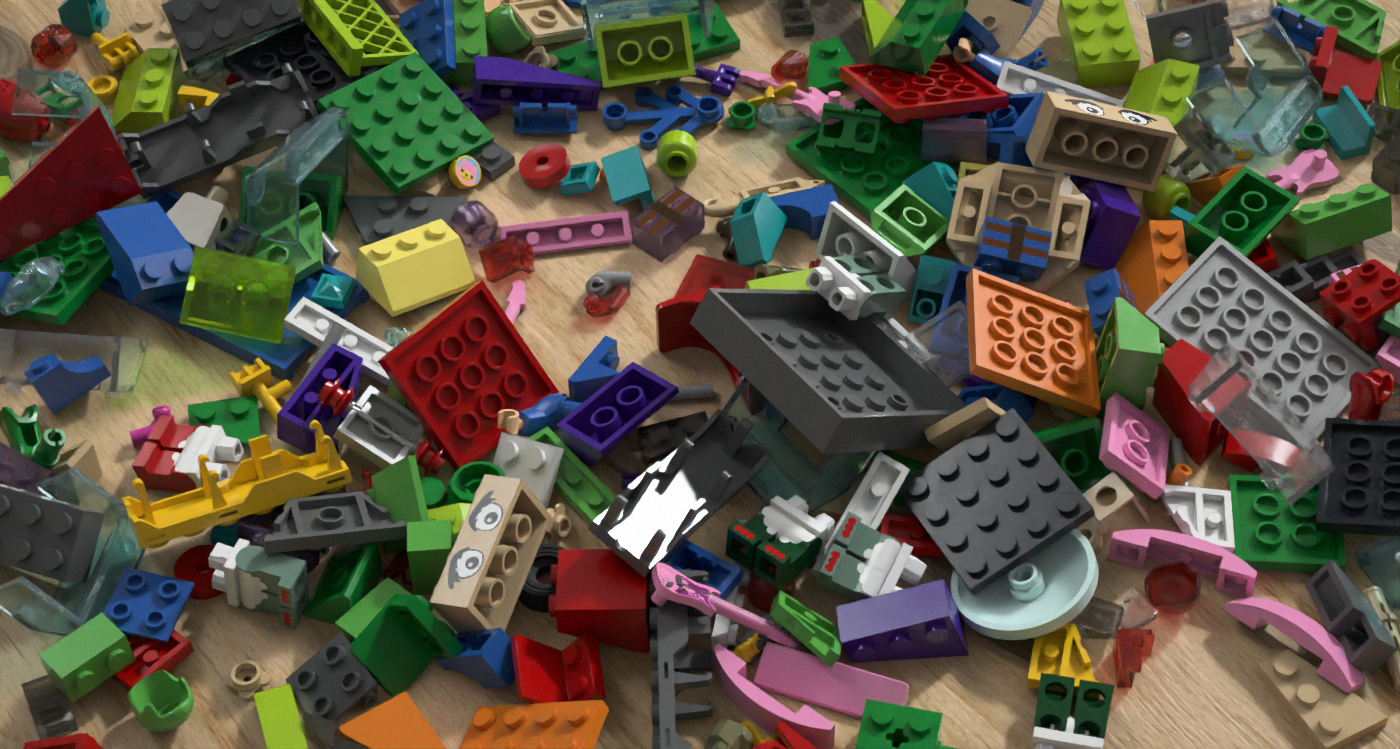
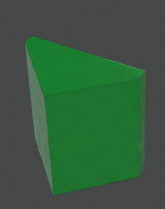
M378 542L362 543L331 557L302 614L307 618L335 625L339 618L378 585L383 575Z

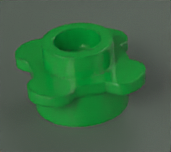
M739 101L728 109L730 117L726 120L728 128L739 130H753L756 128L755 118L759 116V110L751 103Z
M1308 123L1299 128V138L1294 140V146L1304 150L1322 149L1325 151L1326 147L1324 144L1329 140L1330 135L1323 126L1316 123Z

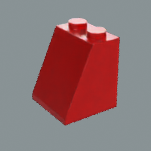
M1179 339L1171 348H1165L1162 364H1157L1159 367L1152 386L1155 389L1152 404L1176 438L1182 440L1183 448L1193 462L1201 466L1224 443L1227 431L1237 430L1241 426L1250 380L1183 339Z
M611 549L559 550L558 564L551 565V586L556 587V595H549V617H556L559 633L579 637L586 631L596 635L600 643L641 653H650V573L644 578Z

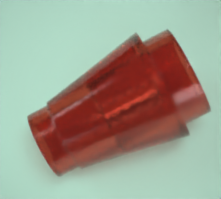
M789 50L772 66L771 75L777 81L800 80L808 72V59L800 51Z

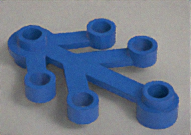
M680 85L667 87L666 100L654 94L653 90L648 87H640L635 91V103L637 106L643 108L652 106L656 110L627 112L626 106L617 102L607 104L602 110L603 123L611 131L622 130L629 123L658 121L649 130H644L639 135L640 147L647 151L656 149L658 138L680 120L690 119L682 127L673 130H681L693 134L703 124H714L724 117V107L718 98L703 96L698 99L684 91V88ZM683 103L687 107L679 108L675 105H680Z

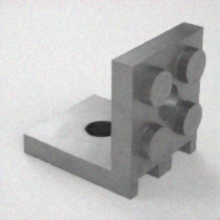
M1203 0L1202 3L1145 15L1154 64L1166 59H1174L1199 65L1200 68L1232 61L1229 47L1234 46V39L1231 27L1229 28L1227 19H1224V17L1229 16L1226 0ZM1185 32L1191 35V41L1188 45L1179 47L1174 44V38L1179 33Z

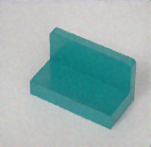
M1343 86L1340 88L1337 104L1315 109L1312 120L1316 124L1323 126L1330 135L1328 143L1340 160L1369 154L1376 129L1375 123L1350 88Z
M637 145L602 157L601 161L614 205L617 206L639 198L645 214L652 210L650 207L656 202Z

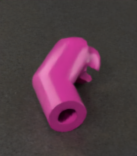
M162 405L152 410L154 420L149 426L129 431L134 448L143 446L145 442H148L147 437L160 415L172 417L174 420V415H171V409L168 406Z

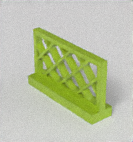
M302 0L301 18L347 76H360L361 66L392 64L414 52L419 55L374 0Z

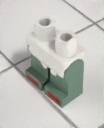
M863 254L834 258L825 256L819 267L811 270L806 280V285L811 290L821 294L829 301V305L834 310L840 311L849 320H857L858 316L867 317L872 313H876L882 319H891L906 293V290L887 274H882L883 271Z
M848 512L813 581L856 602L902 590L895 586L899 577L917 585L927 565L910 555L913 550L912 546L906 543L901 544L895 538L874 530L860 522L862 518Z
M240 538L234 548L217 543L208 559L209 567L216 569L211 580L212 588L227 593L228 605L239 607L240 603H242L249 610L263 609L280 615L282 626L295 630L310 599L307 583V562L282 553L265 554L263 547L250 546V541Z

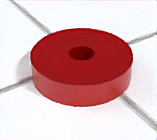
M545 143L532 148L522 157L519 163V172L528 186L545 188L558 183L567 175L571 167V161L563 146L556 143Z
M215 545L192 547L185 551L175 563V578L195 583L189 598L207 600L224 593L212 588L211 583L216 569L209 567L208 559Z

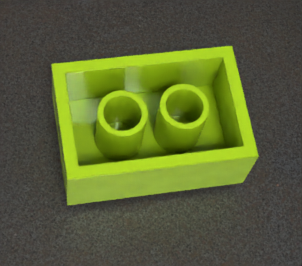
M1060 0L1057 25L1066 58L1072 61L1079 78V85L1087 89L1131 85L1136 71L1139 70L1141 59L1124 0Z

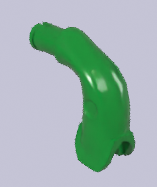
M36 404L26 407L22 417L17 416L12 408L2 407L0 411V427L8 438L9 446L16 462L27 470H41L54 467L60 459V450L66 442L65 433L61 429L54 428L51 431L50 428L45 430L42 436L37 420L38 409Z

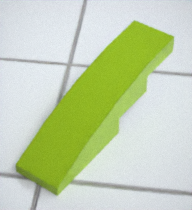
M287 684L254 693L267 749H308L291 685Z

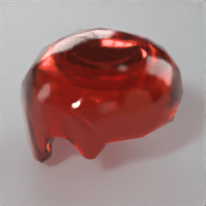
M1183 561L1174 564L1163 563L1152 568L1144 580L1145 598L1155 610L1162 614L1181 615L1190 611L1200 598V574L1198 570H1191Z

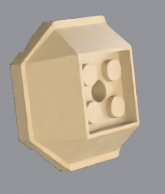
M996 162L972 176L968 175L959 179L946 244L959 264L975 267L973 264L979 231L986 217L1052 232L1047 266L1039 281L1033 280L1030 282L1020 280V286L1043 294L1079 266L1091 201L1078 190L1063 172Z

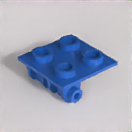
M125 567L103 614L126 635L127 639L134 635L167 643L195 583Z

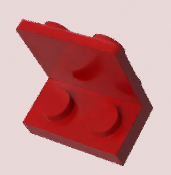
M585 631L562 651L518 634L511 638L517 695L520 700L535 704L603 700L606 698L596 635Z

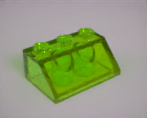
M195 246L180 324L281 344L284 319L287 316L297 267Z

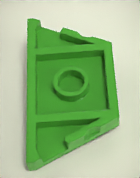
M1287 0L1277 1V6L1282 7L1284 5L1302 14L1299 23L1303 25L1304 19L1308 17L1326 26L1339 28L1336 44L1360 57L1376 60L1387 11L1366 0H1298L1290 3Z
M316 202L312 203L207 264L206 267L209 273L221 281L267 301L320 270L324 265L322 219L318 204Z

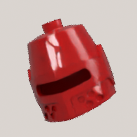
M3 78L0 81V136L13 141L37 143L44 133H48L51 127L49 122V105L33 90L26 87L22 90L19 84Z

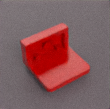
M1327 25L1324 36H1317L1313 55H1317V57L1311 56L1307 75L1313 77L1309 93L1338 99L1340 88L1348 86L1362 105H1371L1382 69V63L1378 60L1335 52L1339 28Z
M1368 260L1319 293L1324 313H1322L1323 319L1344 334L1351 342L1359 345L1369 353L1379 346L1372 320L1400 302V276L1378 260Z

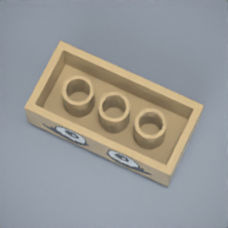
M1046 91L1024 150L1034 167L1155 192L1177 137V132L1167 117Z
M484 474L480 486L474 494L468 514L461 524L454 547L447 557L439 582L434 587L430 603L457 633L501 628L504 632L506 630L552 517L521 478Z

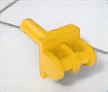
M98 32L91 35L90 40L98 47L108 74L133 62L140 56L136 47L131 44L133 40L128 32L110 40Z
M260 358L255 359L254 364L251 366L246 364L242 366L241 371L238 373L230 372L228 374L229 379L240 397L256 395L277 424V414L282 407L276 400L293 391L291 383L285 379L272 386L271 368L269 365L266 366Z

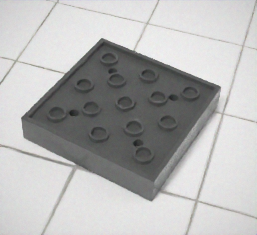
M708 288L690 321V324L822 453L934 448L936 446L927 440L924 430L967 406L870 315L867 317L858 316L857 320H849L840 311L834 310L829 305V301L817 291Z

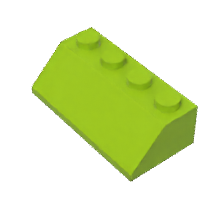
M1166 59L1137 70L1123 108L1167 117L1177 132V137L1161 175H1168L1197 90L1200 69L1199 65L1174 59Z

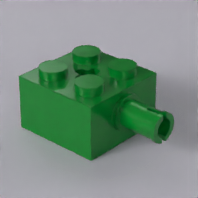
M866 699L855 749L959 748L941 745L940 736L943 713Z

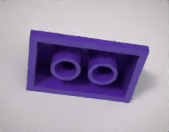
M632 362L556 425L565 445L581 462L592 467L679 393V389L672 383Z

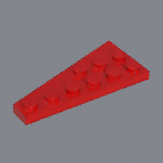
M98 104L89 111L90 114L78 125H74L53 149L50 148L14 182V186L0 197V261L95 216L96 212L105 211L143 193Z

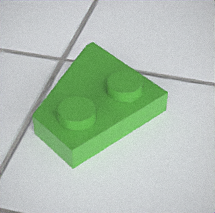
M780 590L771 605L770 615L780 627L792 633L821 660L832 667L840 657L841 652L839 627Z

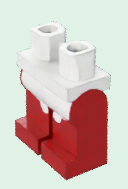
M160 415L147 437L148 442L143 444L132 467L137 477L142 480L145 489L185 493L202 487L198 465L199 455H207L210 459L205 464L208 471L215 470L220 477L215 478L217 483L230 479V471L224 463L225 461L239 462L244 449L239 439L225 435L222 426L197 425L195 427L176 424L172 417Z

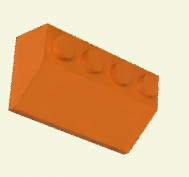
M1149 220L1136 228L1115 265L1116 271L1133 291L1136 310L1142 315L1189 268L1182 220ZM1160 338V343H1164L1165 346H1170L1162 338Z

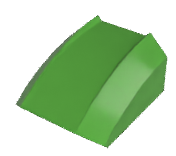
M902 184L871 212L872 230L904 254L905 257L928 254L947 237L950 219L916 195L905 184Z

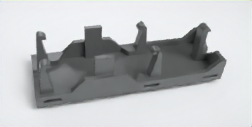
M285 63L281 68L284 74L282 77L271 81L255 80L245 84L244 80L227 86L229 91L220 94L206 107L195 110L193 103L186 102L183 105L185 115L140 133L118 134L117 137L122 150L143 191L141 193L143 199L324 128L300 70L294 71L289 63Z
M718 409L689 439L685 437L681 445L661 463L657 461L634 480L621 495L618 494L612 504L592 521L588 530L645 578L653 570L656 563L664 561L759 475L773 453L758 441L755 443L744 441L754 426L746 417H743L734 429V421L725 415L722 410Z
M661 562L671 567V562ZM677 570L695 582H703V585H708L709 574L706 571ZM649 577L652 749H692V745L676 733V720L710 717L713 715V703L707 701L708 706L675 702V697L684 689L709 687L713 683V675L710 672H707V675L689 674V671L712 670L711 650L689 651L688 637H711L710 617L706 616V614L700 617H688L687 615L703 612L692 606L667 600L664 606L657 605L651 599L656 588L652 577Z

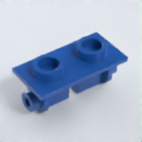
M1284 5L1282 7L1276 6L1271 14V17L1275 19L1264 27V31L1313 54L1317 36H1324L1326 25L1308 17L1304 19L1303 25H1300L1302 14Z
M520 102L519 105L513 106V117L515 118L514 134H576L577 106L570 105V102L548 103V110H542V103Z

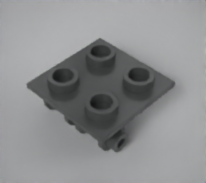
M342 631L286 679V682L291 685L294 695L320 734L356 703L370 707L378 700V691L375 688L378 684L368 669L361 665L351 654V643Z

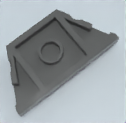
M344 195L345 208L347 212H350L357 232L361 234L362 242L365 246L442 219L452 229L454 227V219L459 213H466L468 210L467 197Z
M362 491L293 498L287 501L283 507V513L276 518L272 535L264 537L265 554L306 549L321 550L325 547L358 546L368 542L407 538V524L403 520L396 523L389 519V510L380 504L374 503L372 498Z

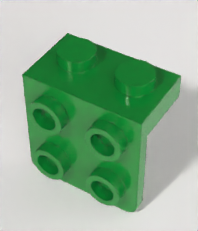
M394 594L350 645L351 654L361 665L368 669L372 677L391 697L407 691L435 657L454 659L463 648L454 638L456 636L455 631L447 623L439 621L433 615L431 604L420 595Z

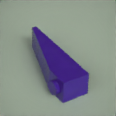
M474 56L471 79L473 104L514 106L519 105L520 102L542 103V108H547L548 103L570 102V105L577 106V110L597 111L601 82L509 58Z

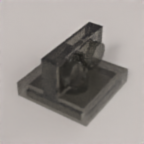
M1194 107L1173 126L1177 136L1185 143L1187 148L1165 170L1172 178L1181 171L1186 176L1201 162L1216 177L1237 154Z

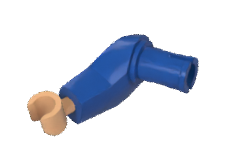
M960 38L958 42L959 48L955 47L953 51V57L957 62H971L969 68L995 85L997 84L1004 61L1034 71L1048 65L1046 56L1035 62L1039 56L1044 54L1039 48L1019 60L1012 58L998 59L982 49L975 55L972 52V42L967 38Z
M564 393L550 394L532 408L518 412L512 409L499 411L498 428H506L507 432L512 435L518 434L519 436L527 437L534 435L547 426L555 432L558 429L556 424L582 403L570 401L569 397Z

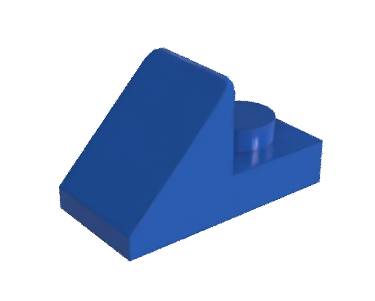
M966 10L946 41L947 46L952 52L955 47L959 48L958 42L960 38L969 39L977 50L980 51L984 48L991 55L1000 47L993 34Z
M605 335L568 379L570 401L583 403L619 373L616 371L620 361L617 340Z

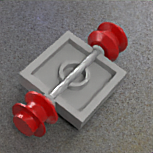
M339 378L335 383L328 381L317 397L322 401L319 408L321 409L326 405L332 407V417L342 415L347 409L345 413L347 417L335 432L334 438L381 469H385L400 461L407 454L411 455L414 453L417 466L420 465L425 468L424 477L429 472L434 475L437 474L447 457L442 455L444 448L438 451L431 448V438L422 441L417 447L419 443L416 441L425 428L414 413L371 385L368 386L356 403L355 401L352 402L354 388L351 387L344 391L339 387Z

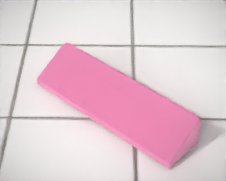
M628 211L498 227L502 259L632 243Z
M767 642L763 649L753 682L757 687L861 719L866 699L906 706L909 696V685L905 682L835 662L830 667L818 656L772 642Z

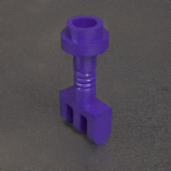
M722 63L718 71L695 65L696 76L691 77L712 83L710 92L729 97L737 83L740 70Z

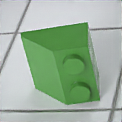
M415 455L407 456L371 476V489L366 490V495L372 498L374 503L380 504L389 510V519L395 523L403 520L406 524L407 522L429 521ZM407 538L377 541L378 544L383 543L385 555L407 551Z

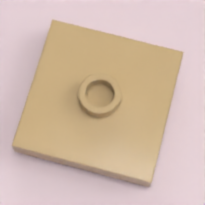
M524 0L506 3L509 5V8H512L514 18L523 33L531 38L532 46L586 37L587 28L562 0Z
M969 0L965 8L972 17L993 34L1000 47L992 56L998 59L1010 58L1032 13L1031 8L1011 0Z
M983 397L926 428L924 432L930 443L947 452L1006 413V411Z

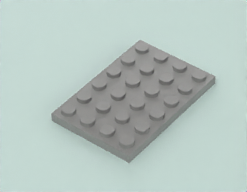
M1220 236L1144 313V316L1159 328V337L1171 347L1179 339H1183L1249 379L1250 385L1245 407L1290 444L1300 448L1303 454L1325 430L1326 418H1336L1350 402L1349 382L1351 376L1355 372L1367 374L1370 370L1381 366Z

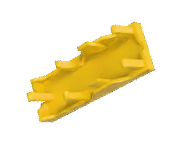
M313 420L310 422L309 427L311 430L315 429L316 452L298 457L282 448L272 451L268 435L266 434L248 440L252 458L240 461L230 479L216 483L215 478L220 477L215 470L208 471L205 462L210 461L207 455L201 454L198 457L201 488L149 503L142 480L136 478L132 481V487L134 489L137 488L140 501L130 496L124 497L122 500L129 524L141 549L146 547L153 549L166 545L169 540L174 538L197 536L203 533L204 529L215 525H232L238 522L241 517L253 513L255 515L269 513L274 510L275 506L285 504L289 499L309 497L320 492H336L342 489L345 484L353 482L350 469L340 459L333 440L330 436L324 434L321 424L317 420Z

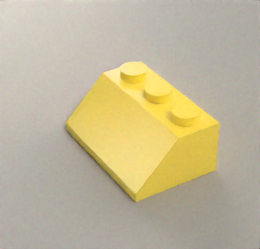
M442 219L358 248L356 280L392 317L464 291L476 283L460 237Z

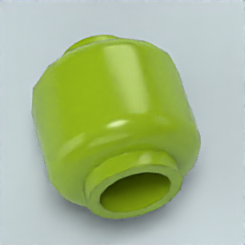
M673 130L661 137L657 145L656 159L662 172L672 177H683L694 170L698 160V147L696 140L691 134L681 130Z
M1161 175L1155 192L1144 190L1142 203L1150 214L1161 220H1168L1169 212L1175 206L1189 211L1191 193L1184 183L1171 176Z

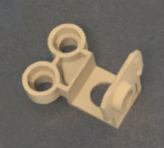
M1113 471L1083 493V496L1094 508L1096 515L1076 527V529L1084 536L1091 534V538L1088 541L1096 556L1104 546V540L1101 535L1108 531L1103 521L1129 502L1146 523H1149L1150 520L1144 507L1138 503L1141 500L1138 492L1129 482L1124 484ZM1105 488H1112L1117 492L1116 501L1109 506H1102L1097 502L1098 493Z

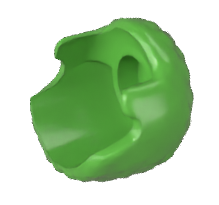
M508 4L500 5L491 10L485 21L487 42L496 51L504 54L519 51L531 43V38L523 33L514 18L512 8H509Z
M165 670L157 671L141 679L130 689L127 696L137 721L142 727L152 732L163 733L179 727L190 717L194 706V694L183 677L177 679Z

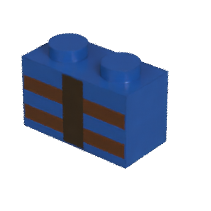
M986 217L979 231L973 266L1018 276L1021 281L1025 282L1039 281L1047 266L1052 232Z
M1115 268L1084 281L1092 329L1100 338L1115 297L1123 298L1136 309L1133 291Z

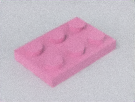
M1115 392L1106 402L1099 459L1110 471L1118 472L1129 480L1135 489L1140 492H1146L1156 499L1165 491L1170 431Z

